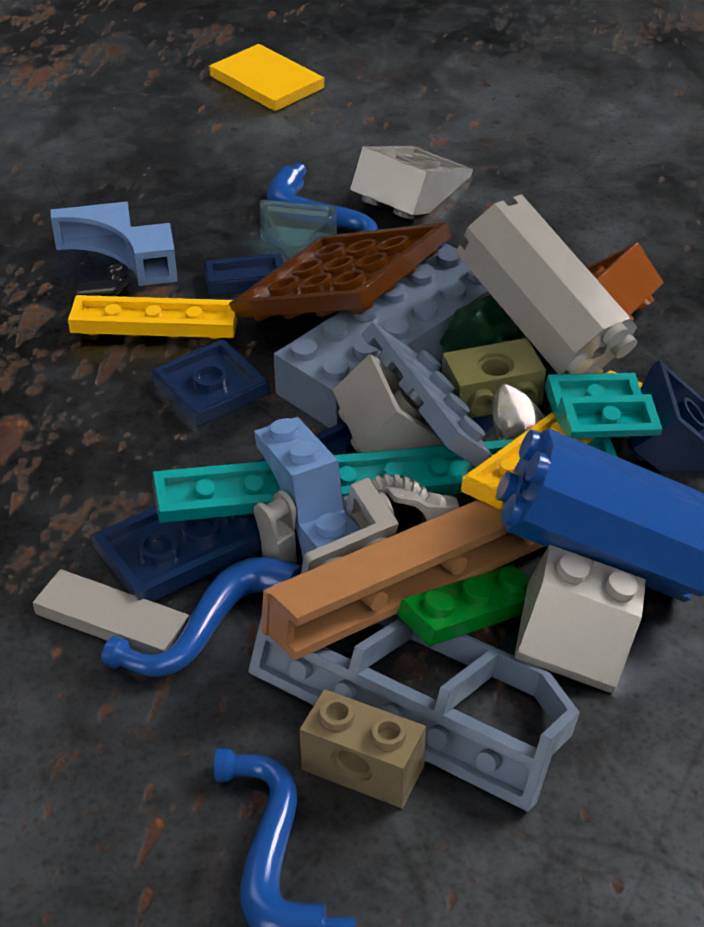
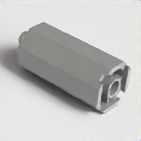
M522 194L513 197L517 204L508 206L504 200L494 203L467 227L464 237L469 242L466 249L459 244L456 253L557 374L603 373L602 368L615 357L617 359L622 358L631 352L637 345V340L633 336L638 328L636 324Z

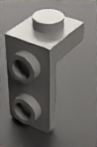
M369 478L351 484L346 513L361 530L307 552L303 557L301 574L396 534L399 523L394 517L392 504L384 493H378Z

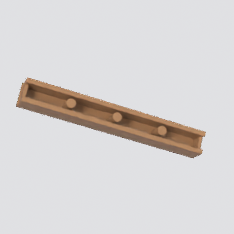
M476 500L264 589L261 632L266 636L269 635L294 660H297L397 614L401 599L492 571L544 546L507 532L504 523H502V510Z

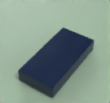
M281 253L205 261L204 271L209 296L245 292L283 264Z

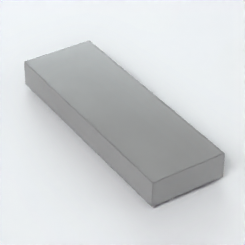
M62 569L55 574L33 601L36 615L107 641L113 636L122 637L128 640L131 649L150 655L159 654L169 649L177 641L190 618L189 614L146 599L139 601L135 595Z

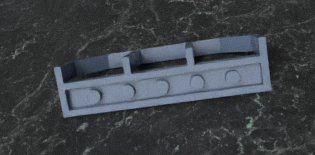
M397 614L378 622L377 624L384 628L354 647L351 659L323 647L294 660L269 635L266 636L261 632V616L248 673L312 705H315L322 691L326 689L425 725V761L527 812L537 804L551 757L572 736L580 713L550 672L515 659L513 655L467 634L429 647ZM410 639L467 665L465 669L440 687L437 700L368 667ZM493 677L534 696L553 724L541 734L538 746L535 748L453 707Z

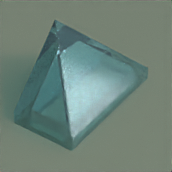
M261 200L260 202L261 236L288 260L320 236L337 234L336 207Z

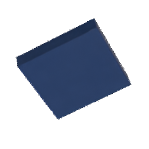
M224 339L151 370L152 382L196 427L270 394L269 381Z

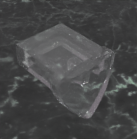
M502 384L495 391L493 399L494 426L485 433L482 440L486 442L516 439L545 418V416L525 394L507 384Z

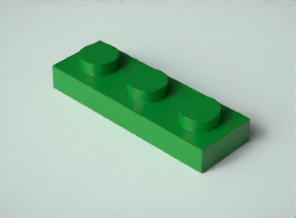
M511 564L401 599L397 616L430 647L522 615L529 579L525 573Z

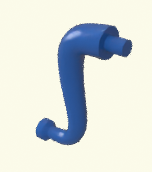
M296 163L293 167H281L268 186V203L274 212L284 218L301 223L352 229L359 232L378 230L376 222L361 212L296 196L303 189V176L307 172L305 166L301 163Z
M267 557L248 558L239 561L219 573L207 587L179 638L169 649L159 654H144L131 649L128 640L119 636H113L103 647L101 661L103 665L112 669H118L122 666L136 674L149 677L167 676L178 672L198 657L223 619L240 599L252 593L263 594L264 589L300 575L302 565Z
M217 748L214 757V778L216 782H229L234 776H246L261 779L269 786V801L249 849L239 890L240 907L249 926L356 927L355 917H327L326 903L292 902L285 900L281 896V868L297 806V787L288 768L280 761L268 756L236 755L230 748Z

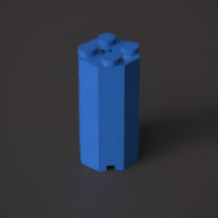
M549 428L541 433L532 429L527 432L520 446V459L512 473L507 471L503 475L496 492V499L504 502L501 513L502 523H504L507 532L547 548L550 544L646 579L645 587L682 602L692 600L689 593L699 597L704 595V493Z

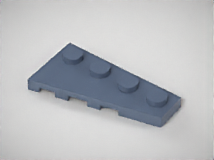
M372 322L361 336L367 344L381 351L378 355L380 361L387 369L393 370L402 379L398 383L406 395L420 406L418 411L444 445L475 467L490 458L492 454L482 440L485 432L475 421L467 416L470 412L469 407L452 393L456 387L446 376L439 372L442 368L441 364L427 351L421 350L419 354Z

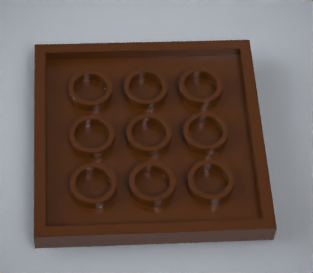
M447 222L320 236L231 301L229 305L231 310L235 312L236 318L252 317L254 321L264 320L273 315H283L284 318L290 319L315 312L316 316H326L340 310H348L350 314L365 312L373 307V301L380 295L395 289V283L402 277L414 273L418 269L417 265L438 253V248L451 238Z

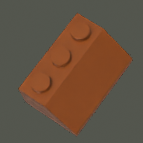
M638 242L586 267L632 320L634 318L631 314L648 306L654 300L652 294L664 283Z

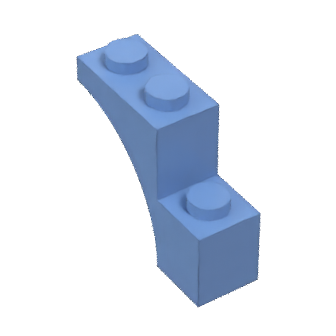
M128 201L50 209L56 250H88L111 256L124 263L134 273L138 286L178 282L170 223L131 227Z
M299 417L279 419L270 426L254 431L256 447L267 461L280 489L292 498L296 506L295 529L302 557L309 551L361 530L343 508L338 460Z

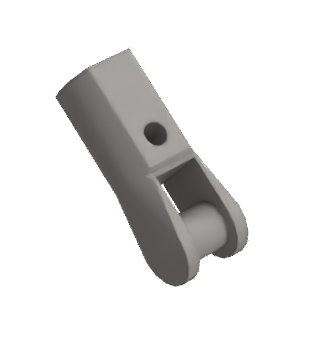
M279 490L268 504L258 503L253 507L260 533L262 557L276 558L297 564L294 532L297 510L292 498L285 491Z

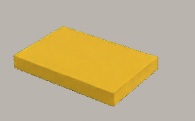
M260 44L209 65L211 77L275 112L324 88V77Z

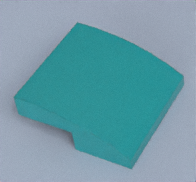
M635 373L554 374L547 376L544 388L557 422L568 437L594 438L661 435L663 429L651 394L641 393Z

